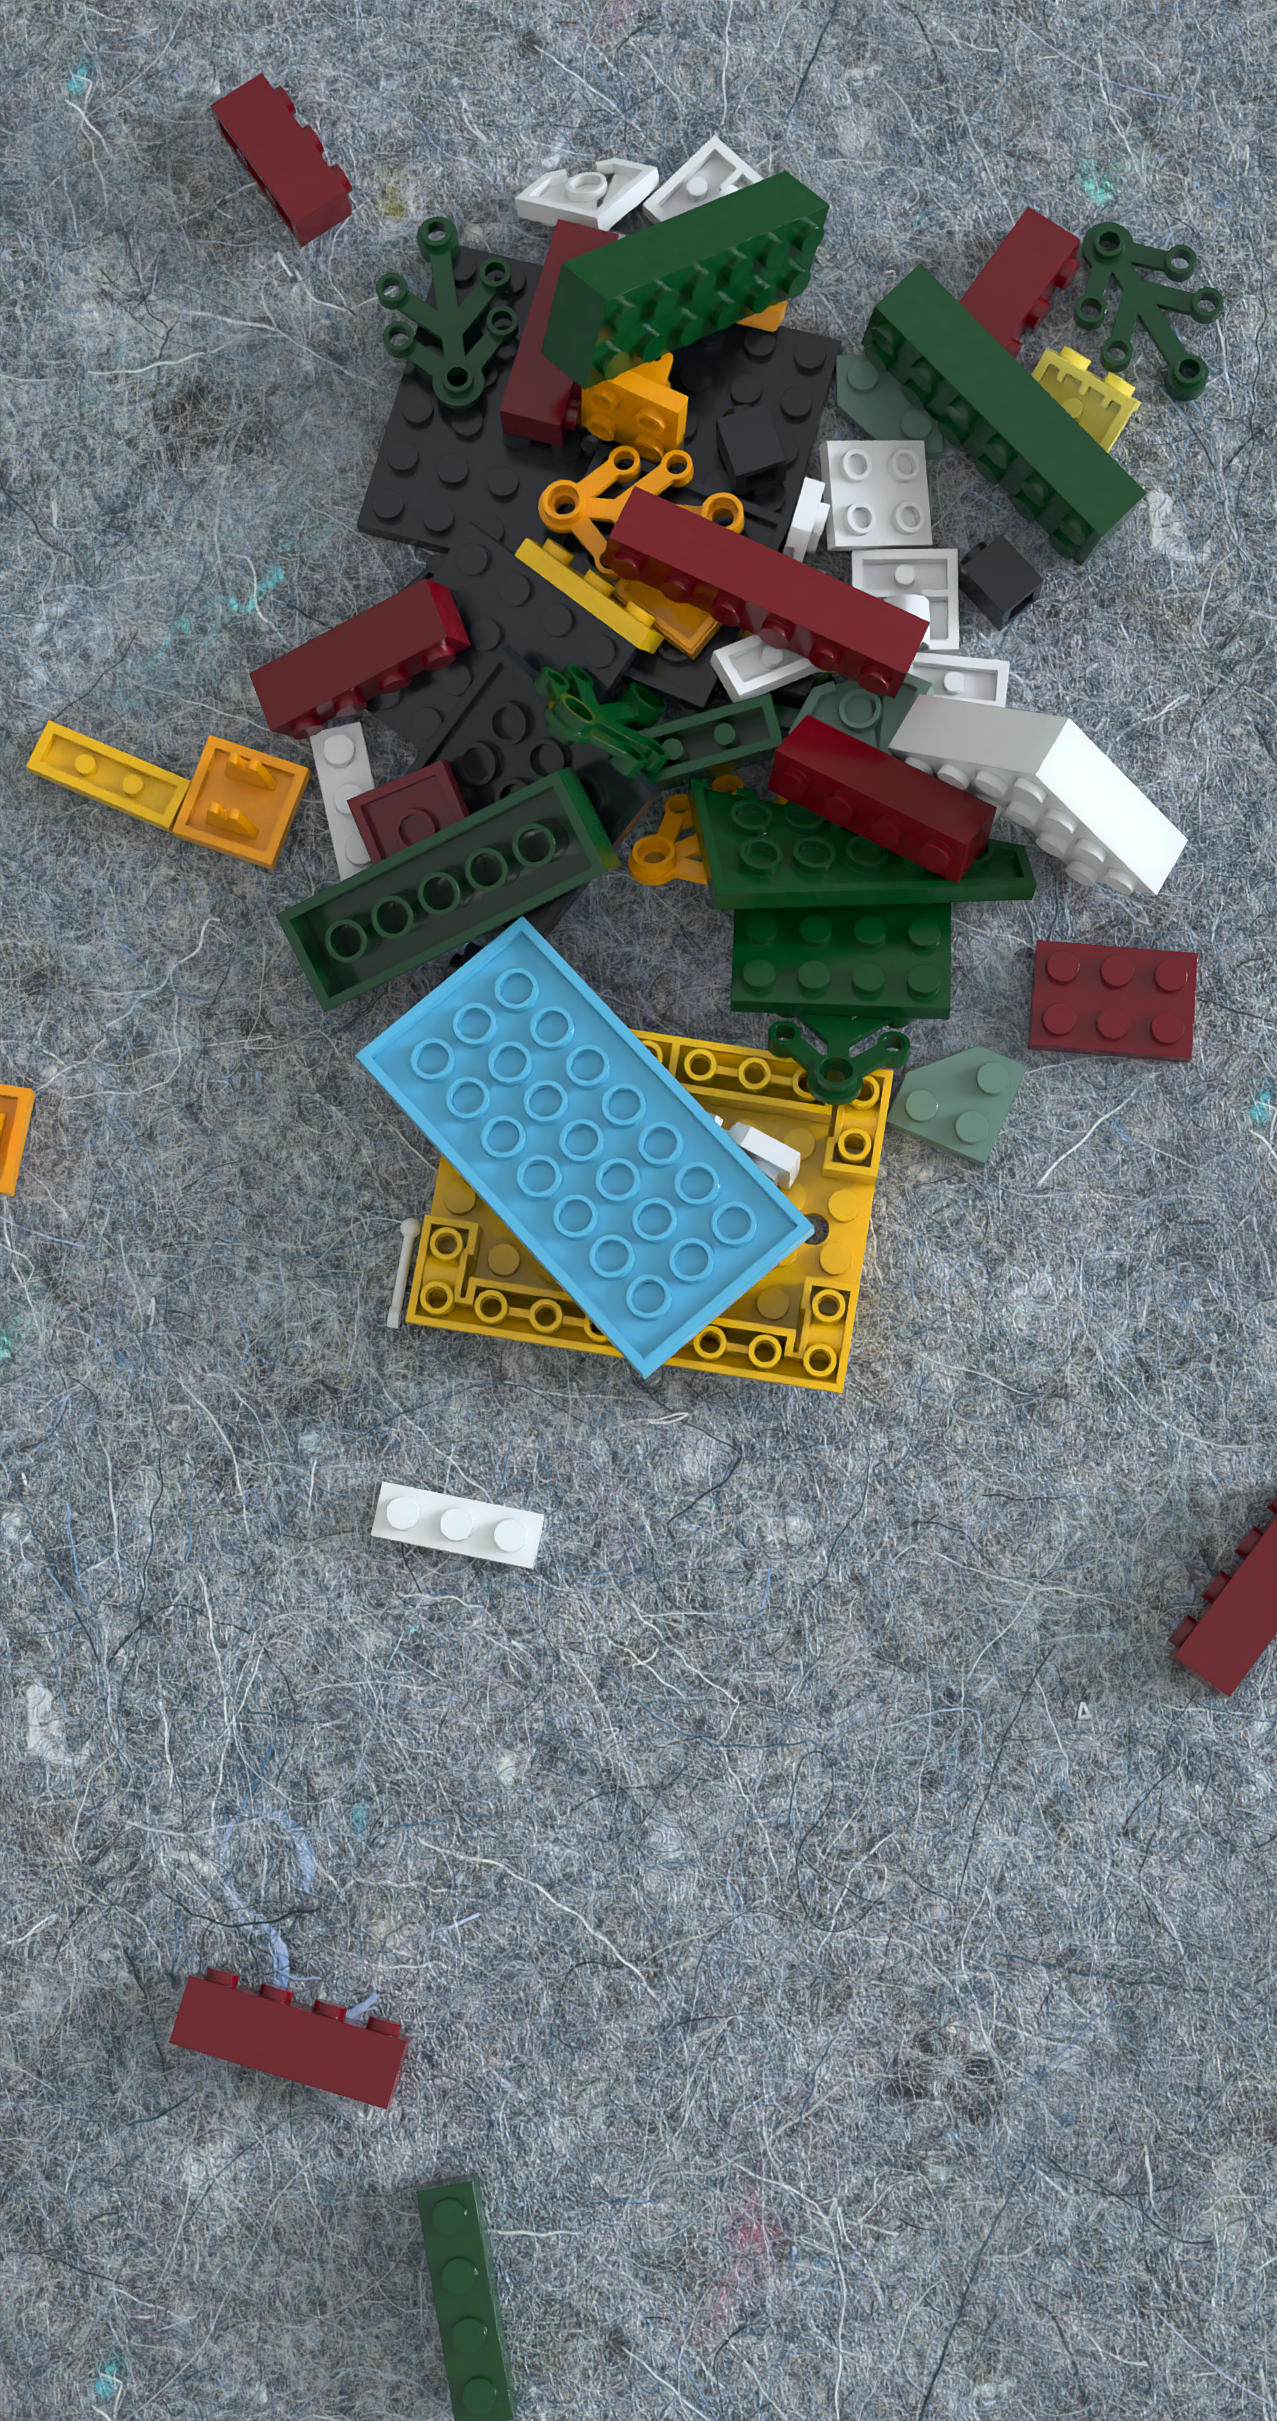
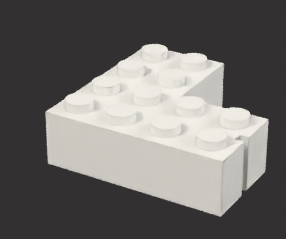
M919 694L888 746V749L901 761L997 807L993 821H996L998 817H1003L1029 828L1037 836L1036 844L1045 852L1059 857L1067 865L1065 872L1072 879L1086 886H1093L1095 882L1107 884L1116 891L1127 895L1132 894L1134 890L1157 895L1188 841L1067 717Z

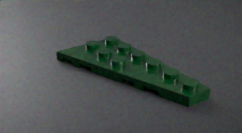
M689 778L687 796L713 910L1033 899L1037 884L1024 845L988 839L985 849L958 883H955L792 801H788L783 805L756 799L757 791L737 787L736 795L707 789L708 781Z

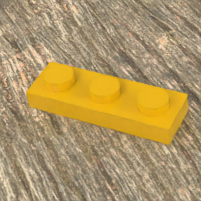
M526 537L514 556L637 648L654 654L664 640L665 636L652 627L657 618L651 612L631 599L624 606L611 596L615 589L612 583L591 569L585 575L580 573L570 565L574 555L555 541L548 538L544 545Z
M48 720L26 765L29 772L171 834L191 783L188 779Z

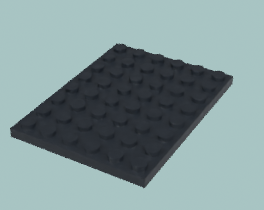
M460 245L458 254L451 260L458 307L480 281L479 270L485 260L492 257L504 259L510 266L512 283L509 289L502 294H497L463 337L465 356L488 331L487 315L497 306H508L516 312L519 332L512 341L503 344L482 371L485 379L483 395L474 405L466 409L457 410L443 405L435 396L432 385L433 378L410 362H406L357 521V528L360 533L446 555L468 522L480 527L514 553L517 552L526 537L544 545L548 538L554 541L557 532L550 530L542 522L538 511V502L543 491L553 482L570 480L578 483L584 478L593 457H588L583 453L581 440L590 432L581 425L580 420L576 431L568 430L564 446L560 447L503 432L499 411L543 266ZM494 270L486 278L496 282L501 280L505 274L499 270ZM432 278L425 302L437 310ZM499 319L495 322L494 327L498 330H506L512 325V322L508 319ZM733 323L724 330H718L695 340L688 346H682L671 351L673 364L667 381L671 383L672 390L688 396L684 451L692 459L694 469L692 479L736 496L716 442V419L723 417L726 411L738 405L750 404L754 407L766 403L787 459L786 481L737 497L792 519L835 373L836 355H840L842 341L781 325L777 331L770 332ZM418 325L415 333L416 342L444 359L442 341ZM662 356L656 358L654 361H659ZM457 375L452 377L449 383L452 386L459 387L467 382V378L463 375ZM582 387L579 393V399H581ZM601 440L603 444L613 448L624 446L614 440ZM657 462V463H653V464L659 466V465L661 464V462ZM677 463L675 467L683 472L687 466L683 463ZM562 504L556 512L562 515L567 514L571 504Z

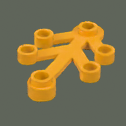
M619 446L612 450L605 463L580 482L558 480L550 484L543 491L538 502L540 518L544 525L554 532H572L594 558L597 573L609 582L618 581L621 578L612 569L602 566L607 541L592 521L612 522L615 525L634 486L657 496L669 486L682 487L687 485L694 475L692 459L687 452L683 450L669 451L663 456L659 466L617 498H596L615 481L630 483L636 480L641 473V462L638 452L630 446ZM622 459H631L634 462L632 467L627 470H620L615 467ZM674 463H683L687 466L680 474H672L668 471L669 467ZM721 492L713 494L707 498L702 506L675 504L712 522H715L721 516H728L733 522L725 528L738 534L743 530L745 518L742 503L736 496L730 493ZM569 503L575 506L574 510L568 514L562 515L556 512L562 504Z
M732 774L719 776L712 783V790L719 792L733 791L730 794L736 795L737 787L744 788L743 781L738 776ZM686 794L673 795L664 803L665 815L656 835L643 837L633 846L628 857L629 872L637 882L649 886L663 885L674 878L708 885L703 862L691 860L701 856L696 833L677 842L681 830L688 829L694 825L688 796ZM777 794L778 801L773 803L785 805L790 800ZM681 810L686 811L684 813H675Z

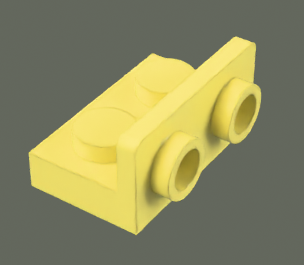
M1065 345L1060 353L1046 349L1031 376L1109 453L1131 414L1137 412L1142 403L1131 396L1136 387L1111 372H1108L1104 380L1087 370L1091 360Z

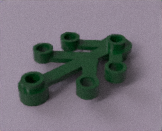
M431 217L419 226L416 237L421 256L424 260L431 263L437 310L408 291L406 280L398 273H387L381 276L377 281L376 291L378 300L383 307L389 310H398L441 340L444 359L416 342L412 327L403 321L390 323L383 332V340L386 351L392 357L406 359L433 378L432 385L435 396L443 405L461 410L471 407L481 398L485 389V379L482 371L503 344L512 341L519 332L516 312L508 306H497L487 315L488 331L465 356L463 337L497 294H502L509 289L512 283L511 269L509 264L502 258L492 257L485 260L479 270L480 281L458 307L451 261L456 257L460 248L458 232L450 220L444 217ZM436 231L446 233V236L439 241H433L428 238L429 234ZM494 270H499L505 274L501 280L496 282L486 278ZM390 286H398L402 289L395 297H388L383 294L385 289ZM499 319H508L512 322V325L506 330H498L494 327L495 322ZM397 334H404L408 337V341L400 346L393 345L390 342ZM457 375H463L467 378V382L459 387L452 386L449 383L450 379Z
M1114 222L1096 224L1088 230L1082 243V256L1091 268L1085 293L1077 300L1073 314L1075 323L1084 330H1094L1102 325L1107 310L1106 302L1103 298L1112 275L1123 294L1111 337L1103 343L1101 349L1100 363L1103 368L1112 373H1119L1127 369L1133 355L1131 339L1138 317L1168 365L1164 385L1169 395L1179 401H1192L1198 398L1203 393L1209 377L1207 364L1199 356L1186 352L1160 308L1189 315L1200 324H1211L1218 319L1223 307L1221 293L1211 287H1204L1195 293L1141 280L1133 266L1164 272L1166 277L1174 282L1186 281L1194 272L1197 262L1196 254L1186 245H1176L1165 251L1134 243L1130 232L1122 225ZM1109 241L1116 244L1118 248L1113 251H1107L1100 246V242ZM1182 258L1189 266L1185 269H1178L1172 265L1171 260ZM1208 300L1214 304L1215 309L1203 311L1199 308L1198 302ZM1086 306H1092L1098 310L1099 315L1092 318L1086 317L1081 312V309ZM1117 348L1122 350L1126 357L1121 360H1114L1109 357L1107 352L1110 349ZM1182 367L1191 368L1196 371L1197 376L1190 379L1185 378L1180 374L1179 369Z
M568 663L561 673L550 667H544L532 682V686L540 696L549 701L543 709V713L548 721L546 724L548 731L557 740L566 745H573L574 742L581 745H586L588 742L610 753L609 761L612 766L629 778H634L642 768L652 773H657L667 761L669 754L661 744L650 737H644L631 730L640 731L644 727H652L666 708L663 701L653 691L640 683L632 682L618 702L598 706L591 687L593 680L579 666ZM621 724H626V725H627L628 727H630L631 729H629V728H627V727H625V726H623V725H621Z
M776 1013L784 1018L796 1017L827 1045V1054L824 1056L801 1038L800 1028L792 1022L778 1021L772 1024L768 1030L767 1048L769 1052L780 1058L791 1057L809 1073L807 1087L811 1095L825 1104L843 1105L852 1102L860 1095L863 1085L862 1078L882 1066L887 1068H900L904 1066L909 1059L910 1040L901 1032L889 1031L883 1033L878 1038L877 1045L853 1058L849 1057V1048L885 1026L891 1028L905 1027L911 1022L912 1018L858 1016L852 1020V1016L830 1015L829 1017L828 1015ZM778 1038H788V1039H790V1040H789V1041H782V1040H779ZM888 1048H895V1049H898L899 1051H889V1050H887V1049H888Z

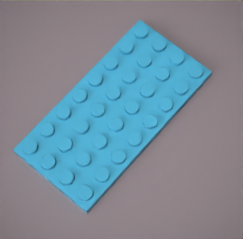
M521 916L355 1055L360 1065L644 1380L815 1233L814 1226L524 916Z

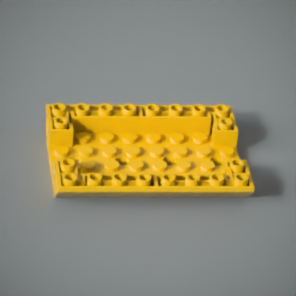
M629 1029L706 1112L715 1114L723 1119L721 1128L730 1130L732 1125L735 1126L739 1122L751 1126L801 1153L799 1174L790 1190L788 1191L779 1185L777 1187L806 1218L818 1217L826 1223L829 1232L827 1238L820 1244L809 1245L803 1242L662 1365L843 1394L860 1288L859 1283L894 1071L881 1068L862 1078V1091L855 1100L843 1105H829L818 1101L811 1095L807 1087L809 1073L791 1057L780 1058L767 1050ZM441 1155L431 1213L424 1216L405 1322L625 1359Z

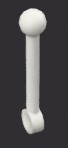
M415 1218L405 1219L400 1226L404 1239L392 1304L388 1313V1328L399 1329L401 1322L402 1304L414 1239L422 1230L421 1223Z

